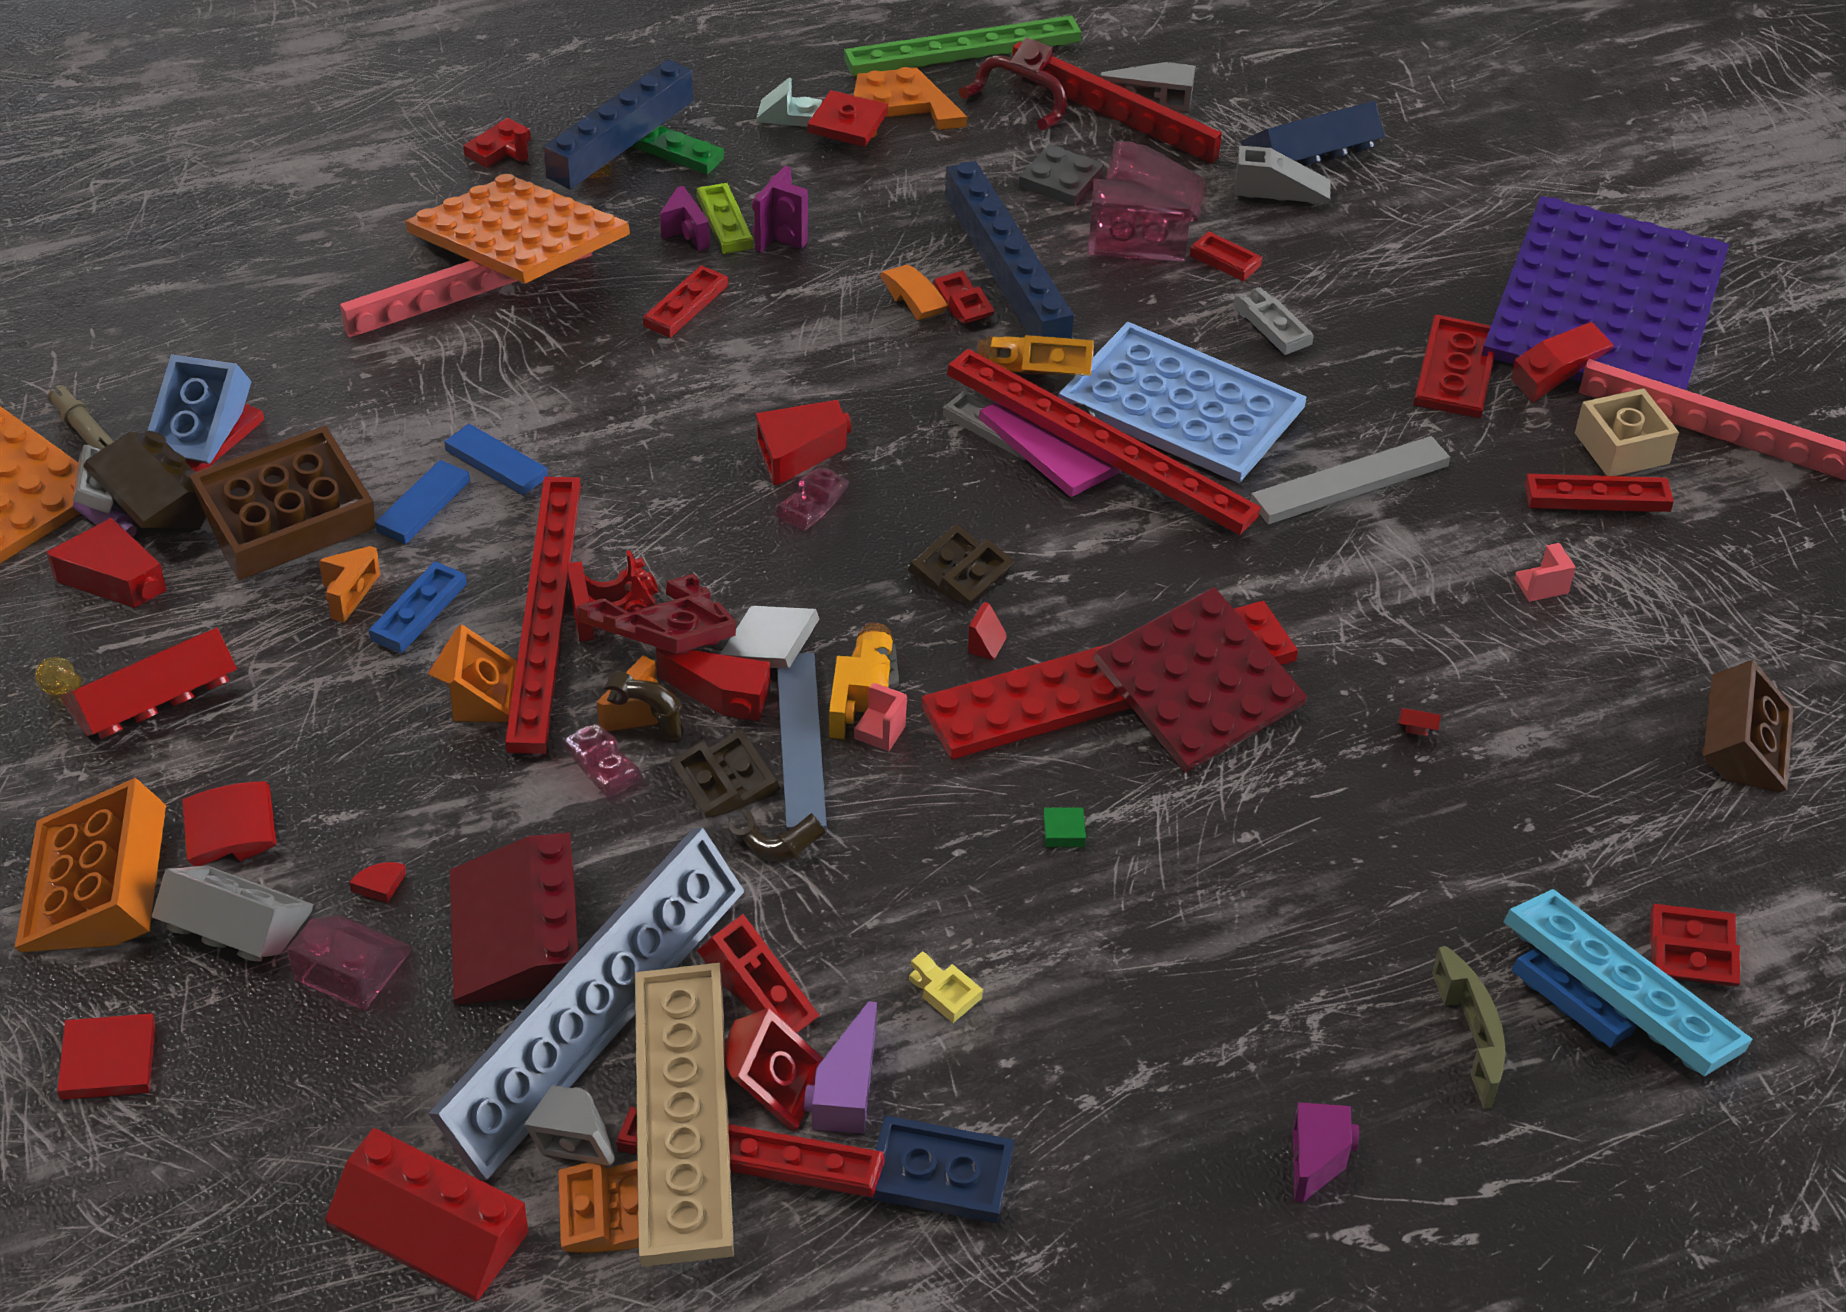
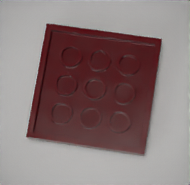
M1216 587L1207 590L1095 651L1093 658L1095 663L1184 773L1303 706L1307 699L1306 694Z

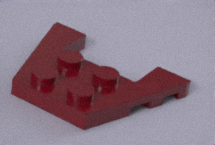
M694 574L667 581L666 595L675 599L672 601L627 612L603 598L578 605L576 610V620L675 654H685L690 649L703 645H715L720 640L736 636L737 624L720 602H712L710 599L711 592L707 587H699V578Z

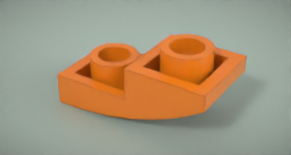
M909 264L882 271L880 274L896 302L904 300L917 321L944 313L948 306L934 285L921 272Z

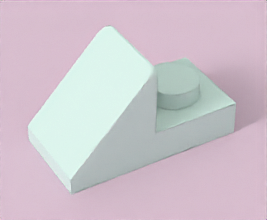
M788 78L761 99L757 122L807 127V123L822 103V100L810 97H792V78Z

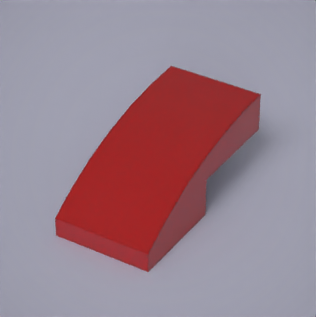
M963 270L934 279L933 285L946 301L947 309L962 323L966 324L994 315L995 310L981 287L974 288Z

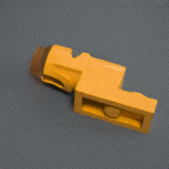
M1025 335V338L988 336L987 340L979 339L977 354L1013 373L1091 376L1094 340Z
M870 623L865 625L857 635L856 647L852 657L837 656L829 709V738L844 739L846 724H854L855 711L866 712L868 709L869 688L872 683H877L890 689L899 686L894 638L889 628L883 624Z

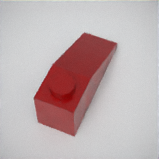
M1591 321L1543 340L1516 358L1511 380L1533 403L1585 368L1589 359L1595 361L1610 351L1614 345Z
M656 648L657 677L722 716L754 721L761 720L770 691V662L690 650L685 654H675Z
M744 914L712 936L697 950L706 964L720 963L722 985L753 1013L769 1008L795 1033L801 1031L820 1016Z

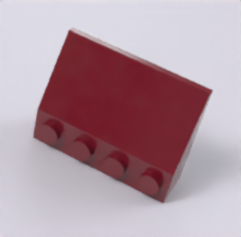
M570 832L528 836L450 869L454 1005L537 997L579 951Z

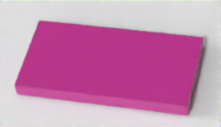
M997 402L981 409L978 419L996 432L1001 439L1070 497L1122 472L1120 469Z

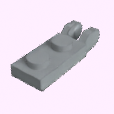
M1261 287L1251 290V299L1244 295V293L1234 297L1233 303L1238 313L1243 318H1247L1284 355L1312 345L1313 333L1275 297L1272 298Z

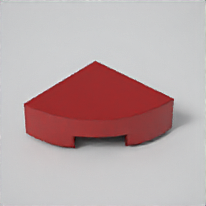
M385 862L369 866L352 878L349 882L350 890L353 893L388 903L406 875L405 864Z

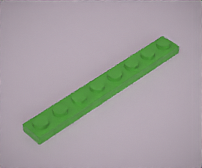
M1071 15L844 49V61L852 76L874 70L889 71L898 70L903 67H925L936 63H952L956 60L979 59L989 55L1012 53L1013 46L1018 42H1023L1025 37L1048 46H1065L1069 43L1081 42V30Z

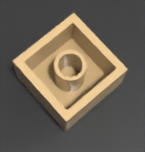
M1644 388L1584 401L1575 430L1576 436L1606 476H1618L1670 464L1679 434L1678 430Z

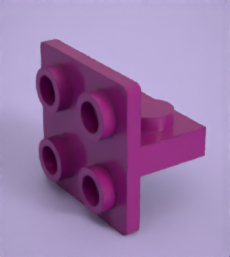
M784 166L776 175L771 177L766 187L755 195L752 202L755 219L752 235L755 238V250L758 252H763L772 240L800 249L808 243V189L792 185L791 167Z

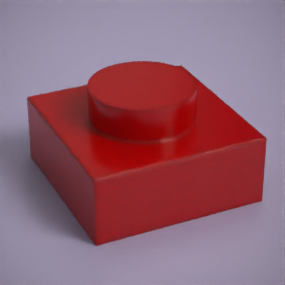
M1400 708L1398 723L1406 725L1405 732L1428 736L1429 729L1439 730L1441 715Z

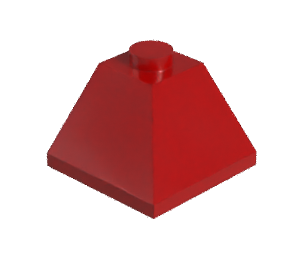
M769 1008L735 1020L725 1041V1065L732 1078L791 1131L798 1129L805 1113L806 1086L815 1085L816 1070L824 1058Z

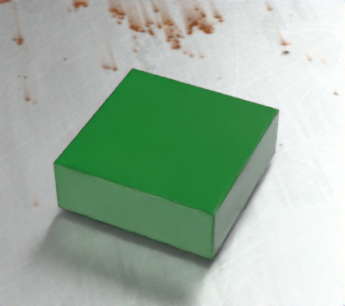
M1044 808L1045 847H1085L1084 808Z

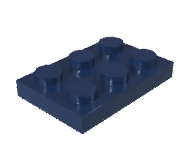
M885 1115L876 1147L877 1151L884 1152L885 1161L873 1198L866 1196V1199L998 1224L1015 1139Z

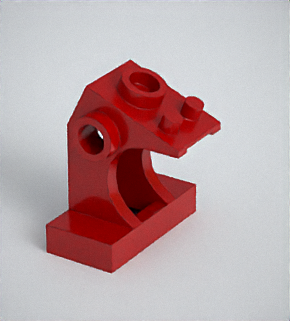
M630 550L626 551V569L618 574L617 579L608 582H597L584 574L582 561L567 563L569 592L579 642L594 640L593 626L576 620L578 605L603 598L627 612L657 605L655 594L659 593V588L652 573H646L641 568L645 566L642 557L635 559Z

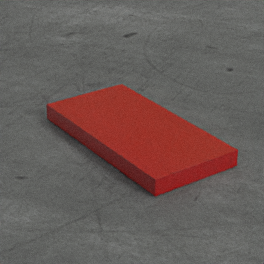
M1434 315L1413 405L1481 418L1495 355L1489 351L1487 356L1481 355L1491 325Z

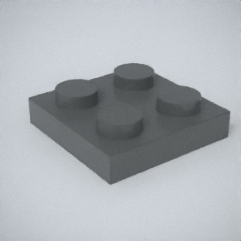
M1048 144L1019 176V187L1075 206L1103 175L1104 163Z

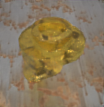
M50 657L43 660L37 667L35 674L36 682L40 689L52 695L63 694L70 689L75 690L79 688L82 678L75 673L74 666L66 658Z

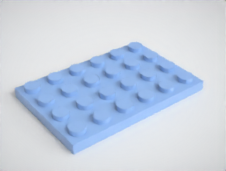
M1128 321L1093 357L1091 376L1076 375L1058 395L1059 398L1072 405L1074 403L1087 405L1094 411L1096 418L1125 434L1237 483H1240L1298 416L1305 407L1306 396Z

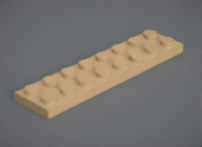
M720 963L635 972L639 1258L641 1266L733 1257L723 992Z

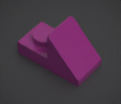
M677 187L660 213L661 238L665 239L683 234L686 240H691L698 251L710 248L708 219L685 187Z

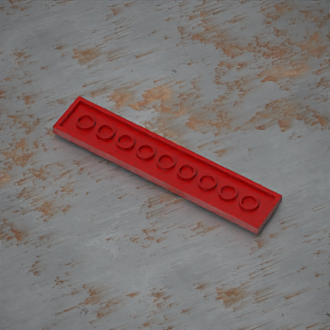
M1264 600L1234 609L1280 665L1296 661L1298 649ZM1106 645L922 696L921 703L922 709L951 760L1132 708L1093 660L1095 651Z

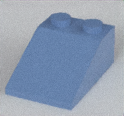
M171 354L148 431H154L163 435L168 445L175 452L184 456L186 461L210 464L241 416L252 381L236 363Z

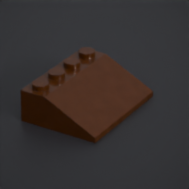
M326 425L189 475L190 482L221 551L238 580L245 579L375 529L374 501Z

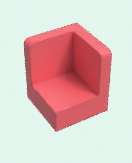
M1556 543L1546 545L1541 567L1517 571L1514 579L1528 601L1531 602L1568 594L1576 567L1561 544Z
M872 683L868 693V709L854 728V739L889 752L906 727L907 694Z

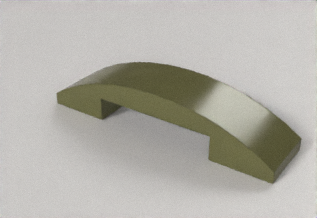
M1447 946L1438 947L1432 975L1444 1006L1461 1004L1478 1048L1470 1074L1483 1108H1492L1505 1063V1040L1498 1011L1486 987L1470 966Z

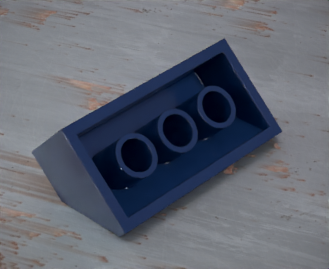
M1371 101L1271 127L1240 142L1242 146L1271 148L1296 162L1302 161L1304 166H1308L1322 161L1321 156L1326 154L1330 155V159L1349 154L1348 149L1356 147L1357 152L1375 147L1374 141L1385 137L1376 102Z

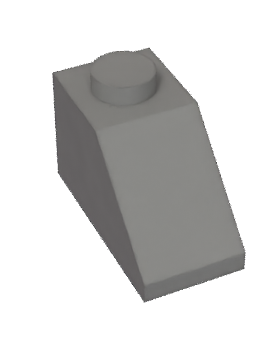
M552 1085L524 1124L541 1154L611 1166L615 1157L604 1121L594 1105L592 1096L586 1090L578 1087L568 1088Z

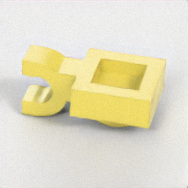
M923 951L911 960V966L915 971L909 975V981L923 989L922 998L952 1023L982 999L983 989L953 964L943 971Z

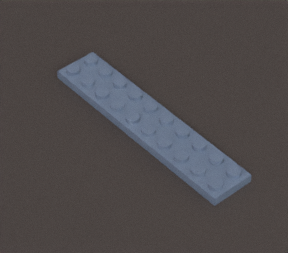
M693 828L428 1113L475 1178L488 1180L529 1134L524 1124L550 1087L554 1085L570 1088L636 1014L635 972L677 968L743 894L744 889L704 828Z

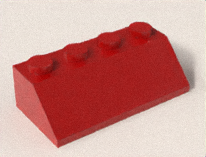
M218 627L65 693L60 698L86 736L98 733L100 739H103L121 731L120 722L134 716L138 723L158 714L157 705L170 700L172 706H175L193 698L192 690L205 684L207 689L211 690L230 681L227 674L237 670V667Z
M376 1128L370 1131L346 1161L325 1218L326 1225L476 1302L529 1233L525 1202Z

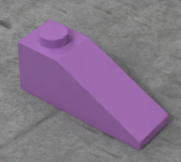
M868 1001L817 1067L815 1085L806 1086L804 1111L812 1112V1130L865 1133L876 1034L877 1002Z

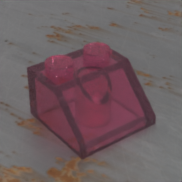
M343 916L312 918L287 948L294 980L362 1010L367 1009L412 951L411 945Z

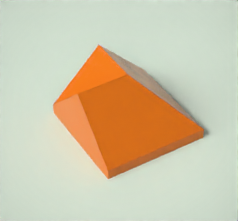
M461 624L450 637L428 672V675L450 688L453 721H509L517 661Z

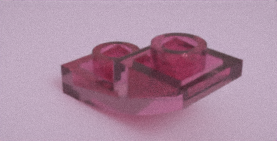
M818 467L800 479L798 492L777 505L776 517L806 531L820 520L838 501L847 489L849 480L836 475L830 469Z
M596 723L592 726L583 727L577 733L563 739L565 747L579 767L607 797L642 781L639 767L619 752L616 738Z

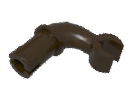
M615 671L610 674L604 687L605 690H611L607 701L616 705L627 703L629 698L644 701L650 705L652 715L657 718L660 735L664 741L674 742L682 737L684 727L679 713L682 705L678 697L674 696L673 693L661 684L651 681L634 680L629 674L622 671Z
M741 810L748 822V827L738 829L728 820V827L735 840L746 844L757 857L770 862L798 860L800 852L826 833L821 823L812 813L784 835L779 833L775 838H768L759 832V826L749 811Z

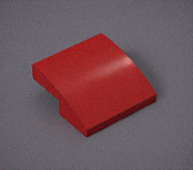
M266 781L226 785L182 799L187 860L194 867L203 866L230 853H233L239 861H243L277 846L270 785Z
M1653 904L1650 909V941L1652 963L1672 979L1735 987L1740 985V945H1736V913Z

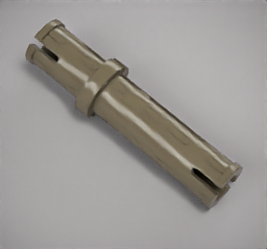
M56 386L62 396H59L53 388L49 391L48 401L61 413L62 421L67 426L73 427L88 445L102 450L114 442L89 414L90 411L83 401L76 400L66 386Z

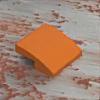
M638 1161L606 1168L602 1164L587 1162L558 1170L560 1237L563 1251L606 1252L639 1248Z

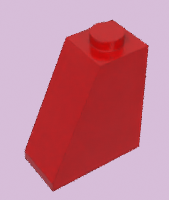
M838 400L756 413V440L773 485L782 484L846 449L847 434L851 433L852 430L849 414L842 412Z
M112 518L46 552L53 578L58 583L133 608L167 591L161 564Z

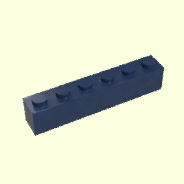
M667 59L544 145L546 178L571 190L693 102L692 70Z

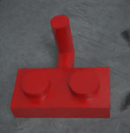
M506 118L464 144V156L486 168L506 155L519 162H525L528 159L527 142L531 140L530 129L510 118Z

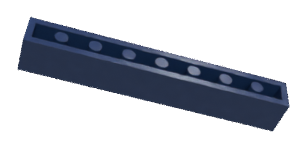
M976 161L963 162L946 167L945 199L1029 336L1072 339L1074 314Z

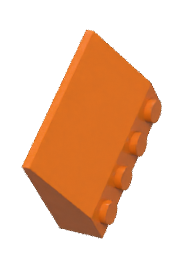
M133 778L37 820L15 949L19 952L116 946L150 931L166 804L137 778Z

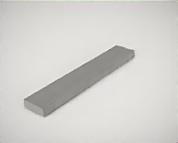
M1432 436L1253 492L1251 493L1250 501L1261 507L1259 514L1267 524H1271L1448 467L1450 456Z

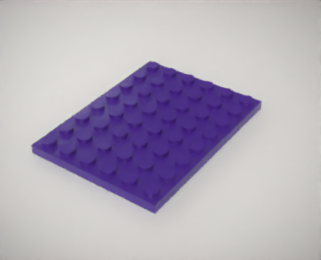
M1540 196L1481 355L1487 356L1488 351L1493 352L1495 360L1514 365L1516 358L1541 341L1592 321L1614 345L1610 351L1595 361L1687 390L1729 244L1714 238H1704L1688 234L1683 230H1673L1657 226L1652 222H1642L1626 218L1620 214L1606 213L1592 209L1589 206L1567 203L1558 198ZM1585 368L1574 374L1569 380L1581 383Z

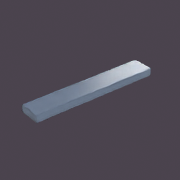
M798 653L789 669L777 668L786 832L812 813L825 829L826 833L824 835H827L814 653Z

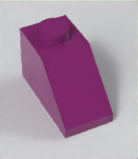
M1298 1102L1292 1127L1294 1202H1304L1346 1169L1350 1151L1358 1150L1359 1125L1351 1124V1106Z

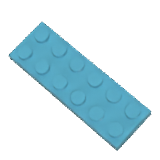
M1554 889L1511 908L1503 921L1516 932L1520 939L1533 944L1546 954L1554 965L1564 968L1581 981L1585 989L1598 994L1611 1004L1620 1016L1633 1021L1646 1031L1654 1042L1664 1045L1681 1058L1685 1066L1699 1072L1703 1076L1744 1053L1753 1040Z

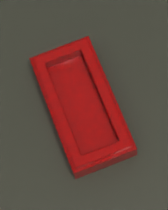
M1209 231L1190 246L1189 256L1241 281H1245L1261 267L1262 257Z

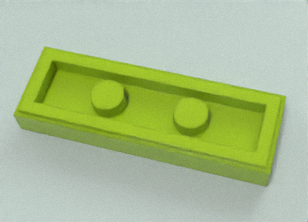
M728 183L697 188L698 201L709 221L710 228L722 254L754 249L753 237Z

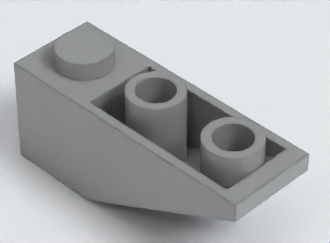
M1239 145L1234 195L1247 198L1259 197L1279 201L1292 200L1311 204H1329L1330 179L1271 148Z

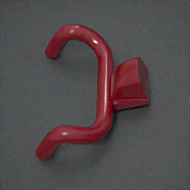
M1027 37L1023 40L1013 59L999 55L987 58L980 65L975 80L971 84L959 89V96L962 99L978 94L985 87L990 72L995 68L1008 70L1047 86L1052 91L1055 99L1054 108L1050 114L1038 119L1037 126L1040 130H1046L1060 122L1065 113L1067 101L1064 87L1059 80L1051 74L1042 71L1053 57L1052 47Z

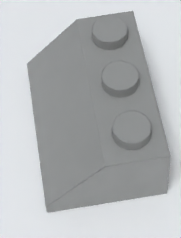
M206 865L165 869L152 917L166 922L165 928L179 934H190V932L201 935V941L207 945L225 948L228 945L238 949L237 955L242 958L262 961L263 957L280 955L312 912L314 904Z

